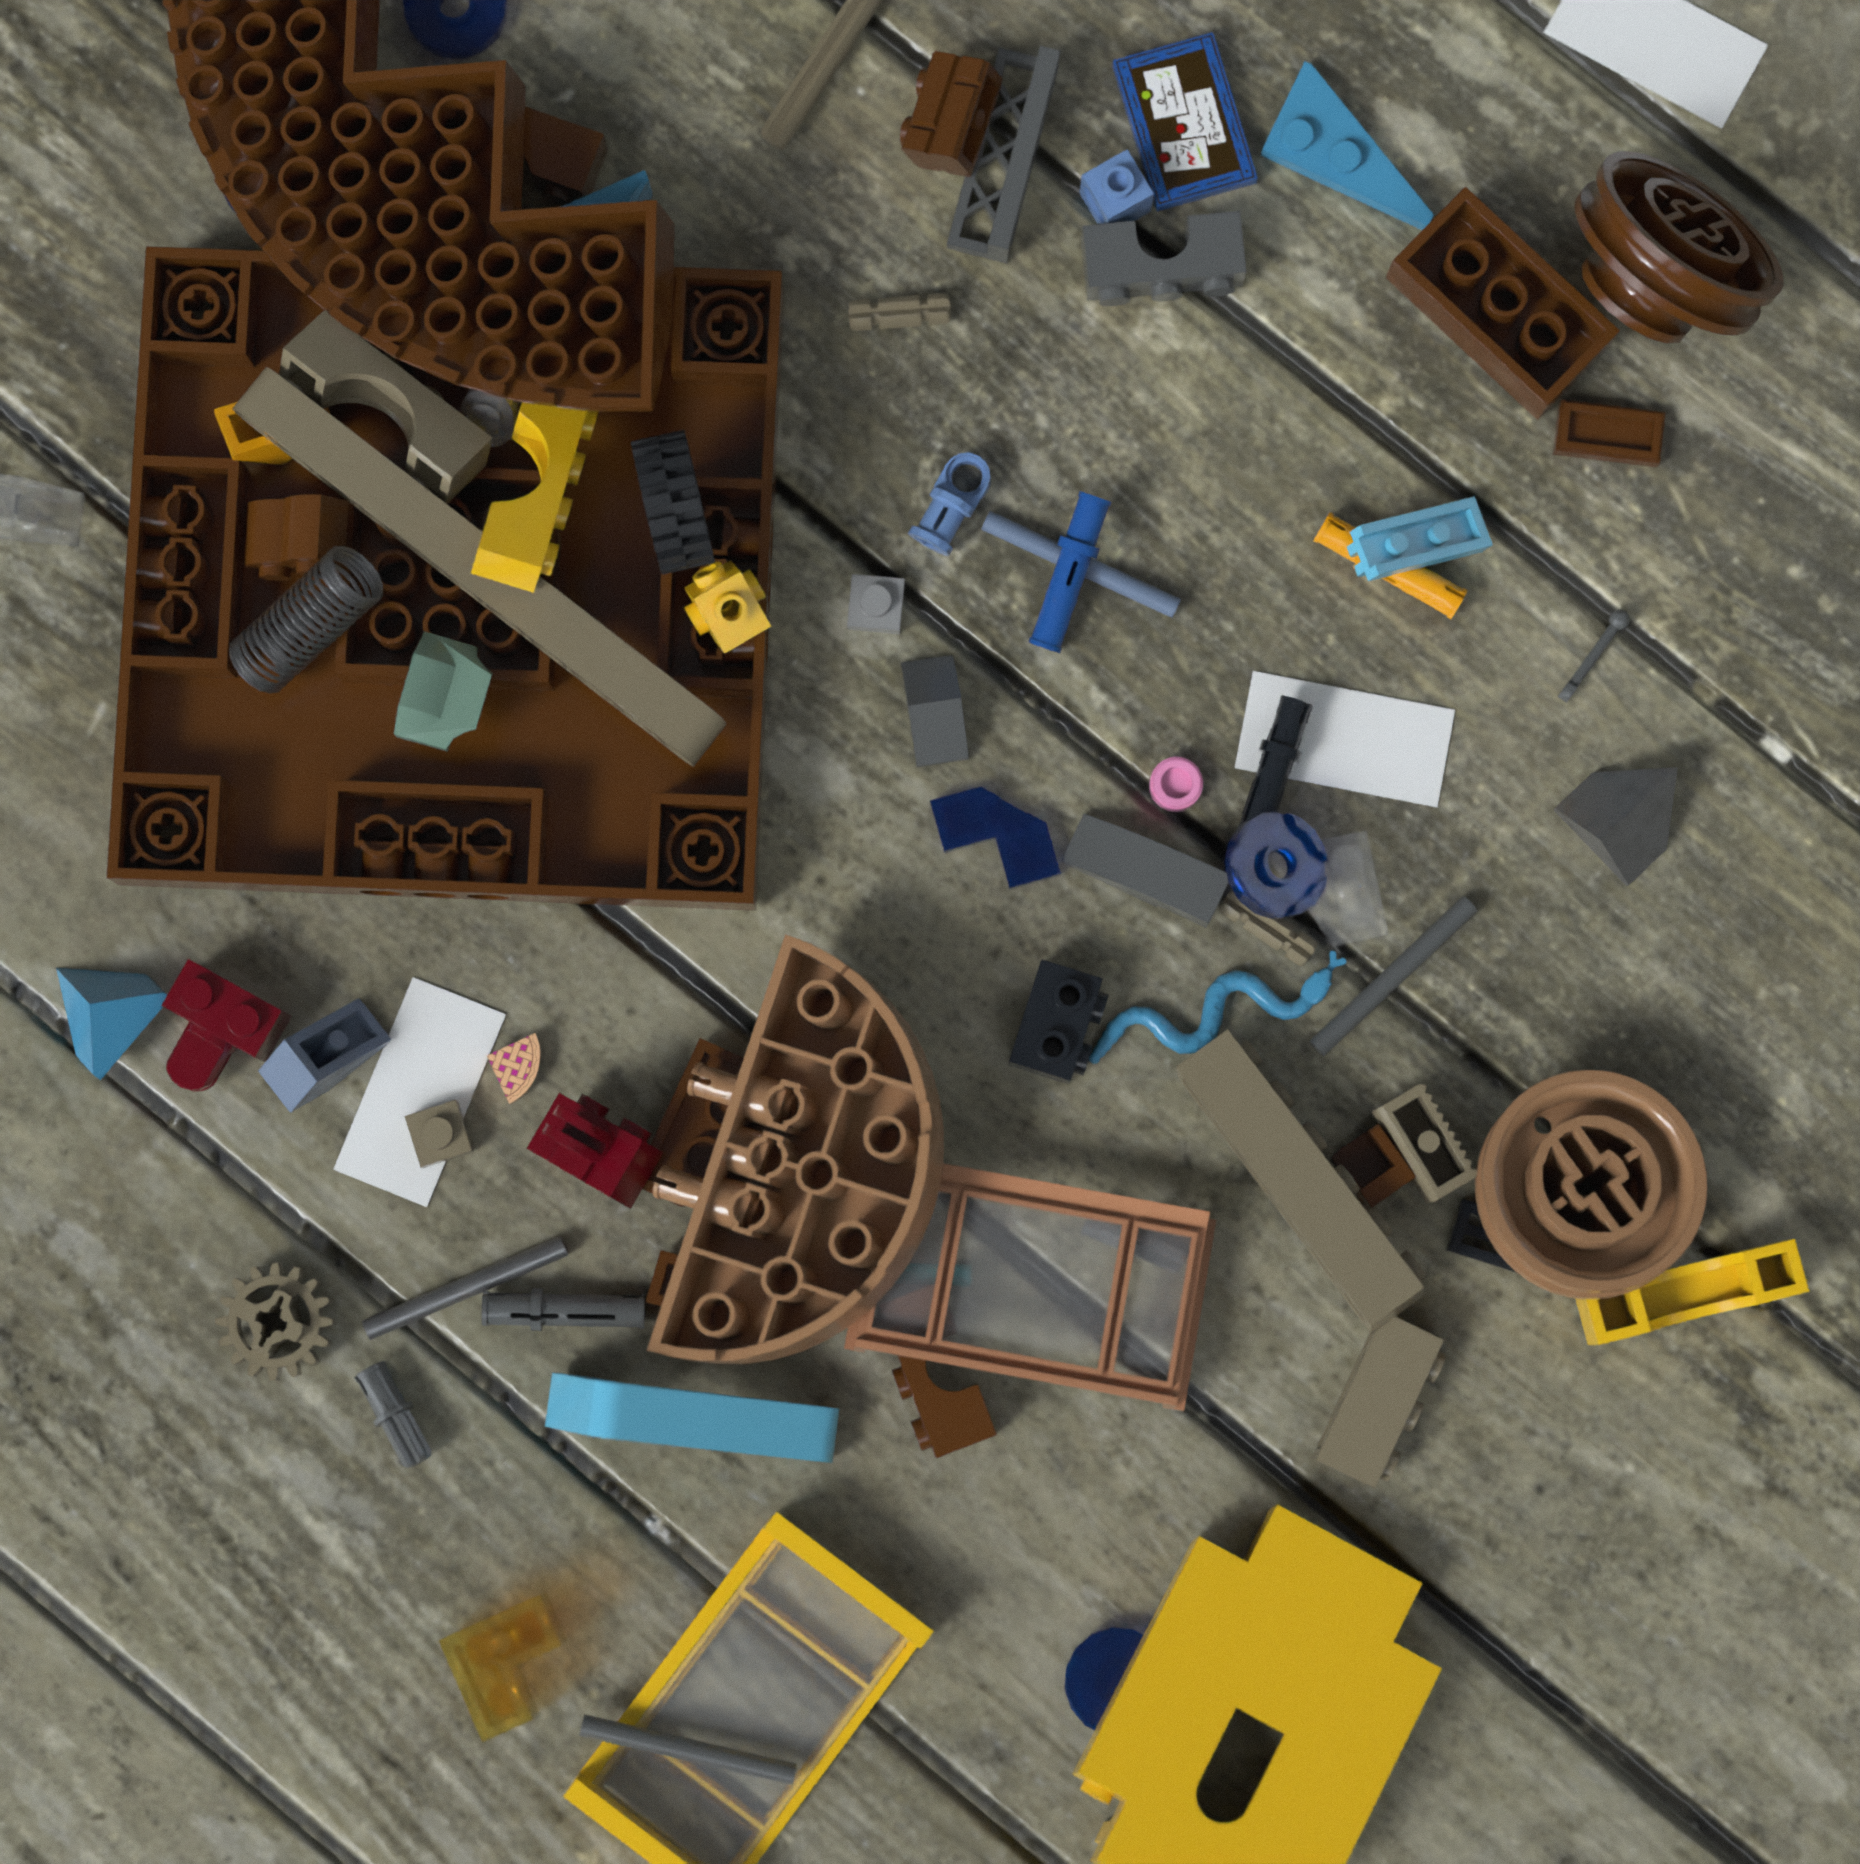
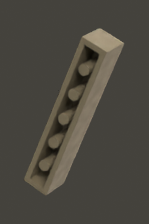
M1227 1029L1176 1066L1178 1079L1372 1334L1424 1296L1425 1287L1420 1281L1426 1277V1274L1409 1251L1406 1250L1400 1255L1387 1239V1237L1393 1234V1231L1375 1207L1366 1211L1354 1195L1360 1191V1188L1348 1170L1342 1164L1333 1168L1322 1151L1327 1148V1144L1316 1128L1309 1121L1301 1126L1289 1109L1295 1103L1284 1086L1277 1079L1269 1083L1262 1075L1257 1066L1263 1063L1252 1044L1245 1037L1237 1041Z

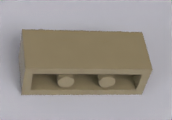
M1394 1317L1371 1334L1369 1332L1311 1458L1373 1488H1376L1380 1479L1388 1482L1401 1455L1400 1452L1394 1450L1402 1430L1409 1433L1413 1430L1424 1404L1417 1401L1424 1382L1426 1380L1433 1384L1445 1362L1446 1354L1439 1351L1444 1339L1398 1317Z

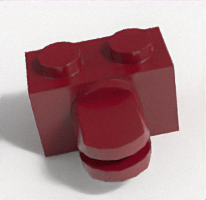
M188 959L161 1005L189 1021L167 1060L166 1071L170 1079L181 1088L194 1092L207 1091L214 1086L232 1053L234 1054L237 1048L256 1059L266 1062L292 1016Z
M558 1093L526 1149L631 1209L663 1155V1152L647 1143L652 1133L626 1118L622 1119L619 1126L605 1119L610 1109L583 1093L577 1102Z

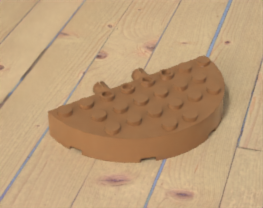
M785 934L739 1075L698 1062L692 1069L691 1074L711 1081V1084L707 1085L691 1079L688 1081L687 1092L690 1096H698L728 1105L704 1179L674 1169L669 1165H663L656 1177L676 1183V1188L654 1182V1198L664 1199L693 1208L694 1210L647 1351L691 1362L738 1365L776 1360L816 1346L851 1326L872 1309L892 1288L909 1265L923 1240L934 1212L941 1184L944 1160V1125L934 1075L922 1046L907 1021L893 1003L870 981L831 954L808 942Z

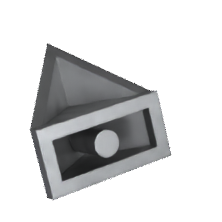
M1678 767L1593 772L1553 810L1612 872L1628 886L1667 849Z

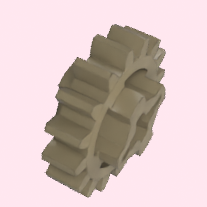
M272 1263L269 1276H266L260 1267L254 1266L250 1268L252 1280L250 1283L240 1278H235L231 1281L234 1289L238 1292L235 1298L221 1296L219 1302L229 1308L228 1316L215 1318V1324L228 1327L229 1334L221 1338L218 1343L220 1346L234 1345L236 1352L230 1359L233 1365H238L246 1360L250 1362L247 1375L257 1377L263 1368L266 1367L269 1380L276 1381L280 1380L282 1367H286L287 1372L292 1377H298L301 1375L300 1361L304 1360L310 1365H317L320 1360L313 1351L315 1347L331 1346L332 1341L322 1335L323 1327L336 1325V1319L323 1317L322 1309L333 1303L332 1298L316 1297L314 1293L322 1283L319 1279L314 1278L305 1284L301 1282L304 1272L303 1268L295 1266L286 1277L284 1276L282 1263ZM279 1285L278 1289L274 1290L270 1299L260 1303L250 1300L259 1290L268 1286ZM301 1297L309 1309L310 1324L302 1320L297 1307ZM281 1308L280 1318L287 1322L286 1329L284 1331L275 1330L272 1334H269L271 1325L264 1321L267 1313H277ZM241 1319L248 1322L254 1336L251 1345L247 1343L243 1335ZM289 1341L302 1344L300 1348L288 1356L273 1358L281 1344Z

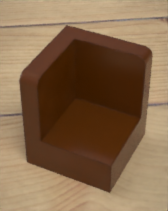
M1379 1124L1371 1127L1331 1156L1333 1164L1336 1167L1342 1164L1358 1184L1360 1191L1355 1193V1195L1366 1210L1373 1208L1416 1177Z

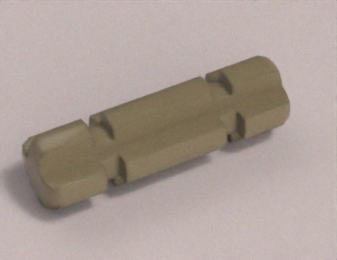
M945 293L927 294V299L921 300L919 295L877 298L878 303H870V299L852 300L848 304L849 325L854 331L872 330V325H879L880 329L921 326V321H929V325H940L949 323L951 319L950 299Z
M1239 888L1230 890L1219 908L1223 915L1235 923L1237 920L1243 922L1242 928L1276 951L1280 948L1286 952L1284 956L1297 965L1303 966L1309 961L1318 945L1313 938L1302 931L1299 934L1294 932L1293 928L1295 926L1261 903H1258L1256 906L1250 902L1252 897Z

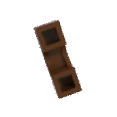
M935 1284L879 1304L882 1316L873 1319L875 1328L926 1337ZM949 1306L947 1307L942 1339L958 1333ZM897 1355L901 1366L892 1369V1373L902 1400L913 1397L920 1417L911 1420V1424L922 1451L932 1448L935 1457L939 1458L997 1435L978 1384L957 1391L944 1390L935 1385L930 1379L926 1370V1360Z

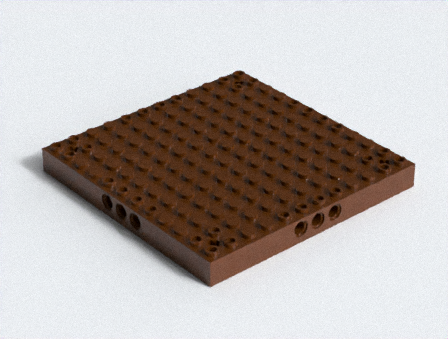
M146 246L107 879L120 886L756 911L769 628L725 654L716 644L709 631L700 636L684 607L692 603L684 587L693 583V575L707 565L662 575L643 502L631 441L685 430L715 562H721L724 565L731 560L741 573L749 569L751 570L766 596L758 604L769 621L784 308L782 271L674 267L672 329L654 411H598L590 441L580 438L576 452L586 454L577 486L566 483L563 497L573 499L564 531L553 528L550 542L560 545L551 576L541 573L539 575L726 721V727L696 765L691 766L350 502H348L346 547L354 549L373 565L383 584V597L339 636L335 642H332L323 653H320L317 658L296 675L280 692L270 694L259 691L249 685L232 664L229 654L230 643L302 576L297 575L296 572H291V580L288 581L264 580L259 578V570L243 567L247 503L255 500L284 499L290 496L321 494L342 500L346 499L294 459L285 465L233 460L214 414V409L238 402L266 367L279 374L283 348L324 310L293 285L264 251ZM203 302H209L213 310L205 311L203 319L198 320L193 311L202 310ZM725 322H734L737 331L733 332L732 340L722 339L720 331L724 330ZM371 344L373 347H375V348H376L377 350H379L381 353H386V352H384L383 350H381V349H379L378 347H376L375 345ZM396 359L407 373L423 385H429L436 389L442 395L445 402L465 417H471L478 421L484 427L486 433L493 437L486 467L447 504L483 532L492 502L511 501L524 497L535 490L541 483L538 467L531 455L521 445L511 439L522 402L453 384ZM342 403L328 407L330 414L400 469L405 470L409 451L408 443L402 429L390 416L374 407L358 403ZM341 566L355 580L362 595L366 597L365 590L358 578L349 568ZM337 571L343 581L356 592L348 579ZM363 577L364 581L366 582V584H367V586H368V589H369V592H370V595H371V598H372V592H371V589H370V587H369V584L367 583V581H366L365 578ZM320 579L321 584H323L325 587L329 589L327 584L322 579ZM313 584L314 588L323 595L318 586ZM307 590L308 594L316 599L312 592ZM301 595L302 600L309 604L306 598ZM335 595L340 604L345 606L344 602ZM295 601L296 606L303 610L300 604ZM331 603V605H332V607L334 608V610H336V611H338V612L340 613V611L338 610V608ZM289 607V610L297 616L293 608ZM325 609V611L327 612V614H328L330 617L334 618L333 615L331 614V612H329L328 610ZM282 612L283 616L290 620L287 614ZM318 614V615L320 616L321 620H322L323 622H325L326 624H328L327 621L325 620V618H323L320 614ZM276 618L277 622L283 625L281 620L279 618ZM313 620L316 627L321 629L320 625ZM270 623L271 627L278 632L274 624ZM307 626L310 633L315 635L314 631ZM264 629L265 633L271 636L268 630ZM424 631L476 646L478 648L477 656L479 660L493 673L477 728L454 738L448 752L400 739L394 735L398 704L413 654ZM302 633L303 637L306 640L310 641L309 638ZM296 639L298 644L304 647L302 642ZM244 641L247 651L253 660L265 671L279 677V674L267 668L256 658L248 642ZM289 643L292 650L297 652V649ZM240 645L244 658L260 676H262L270 682L279 683V681L270 679L269 677L260 673L246 658ZM254 646L256 650L259 652V654L269 664L275 667L273 662L262 652V650ZM284 650V652L286 653V655H287L288 657L292 658L291 655H290V653H288L287 651ZM172 820H174V823L183 828L182 835H174L171 844H169V841L160 836L162 829H169ZM708 840L713 850L719 849L718 856L709 857L708 865L700 866L696 856L690 857L691 850L700 849L701 841Z

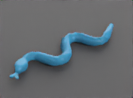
M1331 951L1329 953L1330 964L1328 967L1314 972L1303 984L1300 997L1293 1002L1282 1000L1254 973L1233 970L1219 975L1206 990L1201 1023L1198 1029L1192 1033H1182L1164 1015L1151 1007L1132 1006L1117 1014L1107 1024L1101 1038H1099L1097 1045L1090 1054L1089 1061L1092 1064H1097L1100 1058L1112 1048V1045L1116 1044L1118 1039L1124 1035L1126 1028L1134 1024L1146 1026L1164 1046L1179 1054L1195 1053L1217 1037L1222 1025L1226 997L1235 991L1245 992L1273 1017L1282 1020L1297 1019L1307 1013L1313 1005L1320 1003L1325 998L1332 985L1333 969L1337 966L1345 965L1346 959H1337L1336 952Z

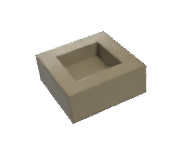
M457 1100L404 1116L421 1168L474 1152Z

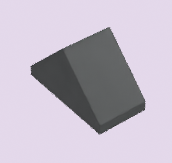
M953 655L902 662L901 669L917 768L969 760L962 699Z

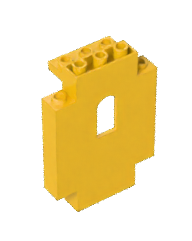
M1278 1504L1268 1510L1244 1559L1233 1555L1200 1536L1192 1540L1072 1775L1083 1780L1080 1790L1107 1805L1110 1804L1113 1797L1120 1800L1111 1821L1103 1823L1094 1841L1098 1843V1846L1090 1861L1095 1864H1346L1442 1670L1439 1666L1394 1642L1422 1583ZM1237 1708L1284 1735L1243 1815L1230 1823H1217L1208 1819L1201 1812L1196 1800V1789Z

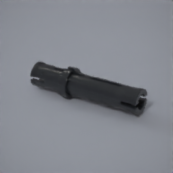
M1284 695L1280 697L1276 716L1267 740L1262 739L1259 750L1262 752L1259 766L1253 779L1240 823L1230 845L1234 849L1258 857H1263L1268 836L1276 818L1293 764L1300 761L1302 752L1298 749L1306 723H1308L1314 707L1302 700Z

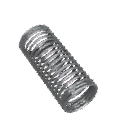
M334 546L320 561H317L314 567H311L308 572L299 578L277 601H274L265 612H262L253 623L230 643V658L239 675L249 685L259 691L270 694L280 692L320 653H323L332 642H335L363 614L379 602L383 597V584L379 574L373 565L354 549L345 546ZM333 560L342 563L352 571L363 586L366 597L362 595L357 583L347 571L334 564ZM337 571L348 579L356 592L343 581ZM363 577L365 578V580H366L367 583L369 584V587H370L371 592H372V598H371V595H370L368 586H367L366 582L364 581ZM320 579H322L327 584L329 589L325 587L323 584H321ZM313 584L318 586L323 595L314 588ZM307 590L311 591L316 599L310 596ZM301 595L306 598L309 604L302 600ZM335 595L344 602L345 606L340 604ZM295 601L300 604L303 610L296 606ZM331 603L338 608V610L340 611V613H339L338 611L334 610V608L332 607ZM289 607L293 608L297 616L289 610ZM325 609L331 612L334 618L330 617ZM282 612L286 613L290 620L285 618ZM318 614L325 618L328 624L323 622ZM276 618H279V619L281 620V622L283 623V625H281L279 622H277V619H276ZM313 620L320 625L321 629L316 627ZM270 623L274 624L278 632L271 627ZM307 626L314 631L315 635L310 633ZM264 629H267L271 636L266 634ZM302 633L305 634L310 641L306 640L303 637ZM296 639L301 641L304 647L299 645ZM244 641L248 642L256 658L267 668L279 674V677L265 671L253 660L247 651ZM289 643L297 649V652L292 650ZM240 645L246 658L260 673L269 677L270 679L279 681V683L270 682L262 676H260L244 658ZM254 646L261 649L262 652L273 662L275 667L269 664L259 654V652L256 650ZM284 650L290 653L292 658L288 657Z

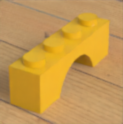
M522 402L511 439L521 445L531 455L538 467L541 483L535 490L524 497L511 501L491 503L471 574L534 593L540 573L551 576L560 545L550 542L553 528L564 531L573 499L563 497L566 483L577 486L586 454L576 452L580 438L590 441L598 411H582Z
M1787 1239L1666 1269L1648 1284L1624 1295L1597 1300L1577 1298L1575 1300L1587 1345H1602L1649 1333L1677 1323L1809 1292L1796 1241L1795 1239Z

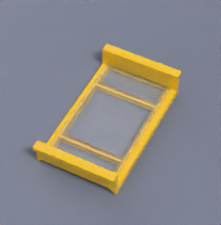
M776 1511L773 1517L768 1519L617 1722L797 1763L793 1785L602 1741L574 1778L563 1797L650 1864H757L916 1648L921 1649L934 1630Z

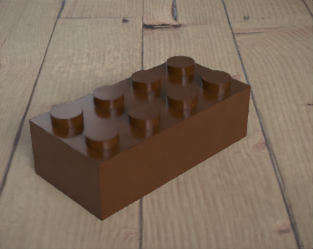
M1466 186L1396 256L1385 277L1537 420L1610 347L1620 332L1611 321Z

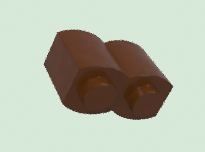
M321 494L290 496L284 499H263L248 502L246 507L243 567L259 570V578L264 580L288 581L291 580V572H296L297 575L303 576L334 546L346 547L349 501ZM333 560L334 564H337L340 567L344 566L342 563Z

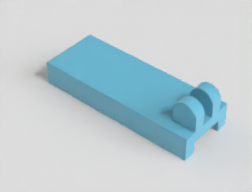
M1474 496L1359 525L1350 532L1353 543L1347 546L1350 557L1359 556L1361 562L1354 566L1357 576H1366L1368 581L1477 554L1485 551L1493 544Z

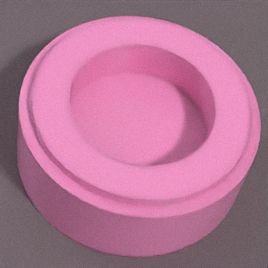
M1171 757L1161 761L1153 770L1149 781L1150 794L1155 803L1171 812H1180L1192 807L1199 799L1203 789V777L1199 768L1192 761L1182 757Z

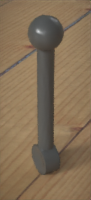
M1617 609L1611 613L1609 617L1610 625L1558 695L1561 700L1566 703L1618 630H1623L1629 625L1630 616L1626 611Z

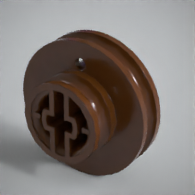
M1620 151L1612 153L1600 165L1597 171V180L1588 183L1575 200L1574 207L1577 221L1586 239L1595 250L1582 264V276L1593 296L1608 312L1627 327L1647 338L1665 344L1680 343L1691 330L1692 325L1721 335L1744 334L1759 319L1761 307L1772 303L1782 291L1784 278L1781 266L1772 249L1755 227L1737 209L1711 188L1667 162L1637 152Z

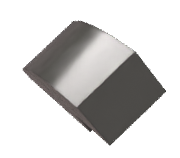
M1083 814L1061 860V863L1154 907L1161 906L1205 928L1208 926L1232 876L1159 842L1087 814Z

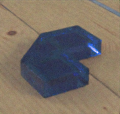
M981 786L930 800L944 853L995 840L1009 890L1061 875L1046 822L1028 812L1020 810Z

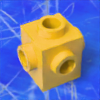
M731 560L724 565L721 562H715L703 567L693 575L694 582L684 587L692 601L691 604L684 607L700 636L709 631L724 654L771 627L758 604L760 600L766 598L760 584L750 569L741 573Z

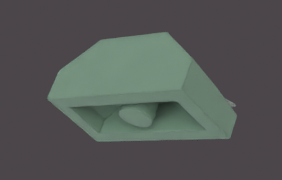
M424 631L413 654L398 704L394 735L397 738L448 752L454 738L477 728L493 673L479 660L477 656L478 648L476 646Z

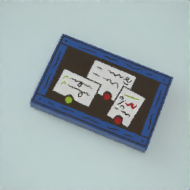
M1213 32L1113 60L1112 67L1148 185L1154 193L1153 202L1156 212L1257 183V174Z

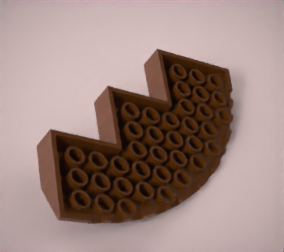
M163 0V6L168 12L170 31L167 32L169 50L174 55L178 76L176 82L179 93L186 103L191 120L188 122L201 153L209 163L216 185L237 213L236 216L247 233L278 266L281 272L293 285L319 307L326 310L338 323L392 357L459 386L517 402L582 411H654L672 329L675 224L657 200L522 210L526 86L507 60L377 70L380 0Z

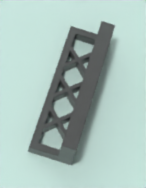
M1040 46L1038 56L1035 57L1003 48L998 49L994 69L1002 79L1006 65L1033 71L1029 90L1013 99L1003 83L1001 84L998 94H1000L1005 103L997 108L994 106L972 175L964 177L947 241L948 249L1008 263L1059 69L1060 50ZM1025 103L1021 114L1017 107ZM1010 111L1019 125L1016 139L999 148L989 132L990 124ZM987 143L992 152L982 158L984 146ZM1012 152L1010 162L1008 163L1004 156ZM997 160L1006 174L1003 188L986 197L976 181L977 173ZM972 192H974L979 202L969 207ZM999 201L997 211L995 213L991 205ZM982 210H985L993 223L988 244L961 237L965 220Z

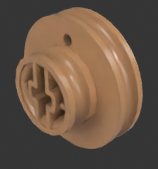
M1600 1070L1572 1071L1552 1076L1527 1089L1508 1106L1490 1129L1482 1145L1476 1166L1475 1196L1477 1209L1485 1232L1496 1251L1511 1268L1529 1282L1554 1294L1570 1298L1595 1300L1612 1298L1637 1290L1654 1280L1673 1265L1691 1244L1699 1229L1706 1205L1707 1174L1705 1162L1699 1143L1687 1121L1665 1097L1651 1087L1628 1076ZM1544 1118L1549 1121L1551 1125L1550 1132L1546 1134L1539 1133L1534 1127L1535 1120ZM1585 1181H1588L1595 1188L1596 1193L1593 1192L1583 1199L1576 1192L1574 1185L1578 1187ZM1543 1185L1545 1186V1188H1546V1189L1548 1190V1192H1549V1194H1548L1547 1196H1546V1193H1545V1191H1544V1189H1543Z

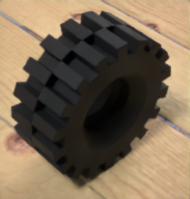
M685 430L631 441L643 502L662 575L715 563Z

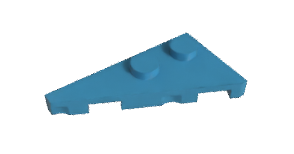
M1304 61L1265 142L1261 156L1423 230L1431 222L1434 214L1313 65Z

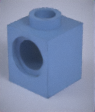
M1128 149L1087 171L1081 177L1080 195L1097 224L1135 221L1151 212L1154 193Z

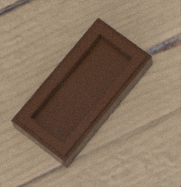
M1561 399L1558 403L1553 455L1657 468L1661 460L1666 412Z

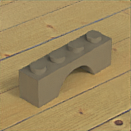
M326 310L283 348L279 375L323 409L336 404L358 403L374 407L390 416L402 429L408 443L409 451L404 472L446 504L486 467L493 437L486 433L484 427L478 421L471 417H465L445 402L442 395L436 389L429 385H423L407 373L394 357L387 353H381L362 337L338 323Z

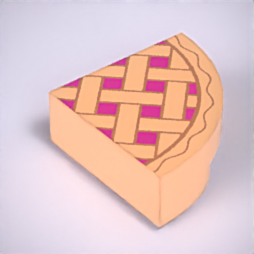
M536 1033L487 1055L510 1105L528 1092L538 1074L541 1048Z

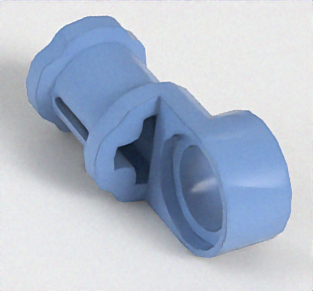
M970 452L959 453L952 457L945 465L929 494L932 498L929 507L919 525L911 526L908 532L909 536L939 554L949 556L953 550L950 543L964 517L972 516L979 501L989 490L991 484L990 470L985 460L979 455ZM961 465H973L982 474L981 484L972 492L959 491L952 483L953 472Z

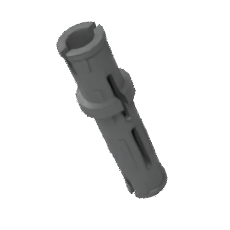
M532 1288L531 1293L483 1291L482 1326L526 1325L530 1326L531 1331H542L543 1326L639 1327V1329H645L646 1295L544 1293L543 1288Z

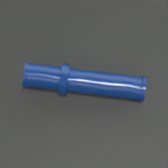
M1081 491L1078 495L1079 499L1066 537L1060 535L1057 546L1062 548L1032 637L1029 639V643L1057 653L1061 652V645L1073 610L1077 604L1091 558L1097 559L1100 548L1095 546L1108 508L1112 503L1111 501Z

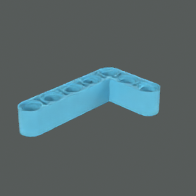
M552 1372L545 1427L600 1438L833 1463L840 1409L811 1404L630 1384L596 1377Z

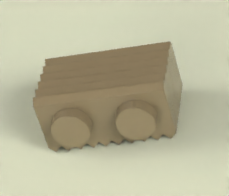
M1418 1084L1371 1113L1416 1176L1412 1181L1426 1204H1429L1476 1178L1477 1170L1470 1168L1472 1160L1465 1159L1466 1151L1459 1149L1461 1142L1453 1140L1455 1132L1448 1131L1449 1123L1442 1121L1444 1114L1436 1112L1438 1104L1431 1103L1432 1095L1425 1093L1427 1085Z

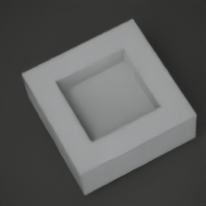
M852 574L847 630L900 634L905 579Z

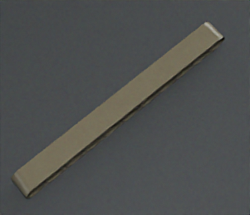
M266 367L232 408L251 427L689 765H696L726 727V721L714 710L539 576L534 593L471 574L483 532L272 369Z

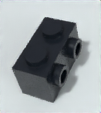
M1041 959L1008 1065L1066 1084L1071 1082L1073 1073L1083 1076L1093 1045L1083 1042L1089 1022L1100 1024L1109 994L1099 991L1103 978Z

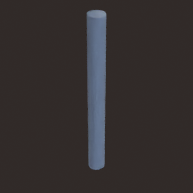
M990 511L981 529L1054 564L1057 563L1062 548L1057 546V541ZM1091 558L1085 575L1086 579L1173 618L1181 601L1180 598Z

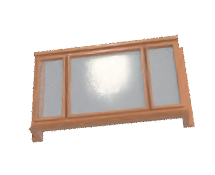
M943 1163L941 1184L934 1212L923 1240L909 1265L892 1288L872 1309L848 1327L844 1349L865 1353L866 1350L899 1355L1163 1404L1162 1408L1184 1411L1216 1220L1209 1219V1211Z

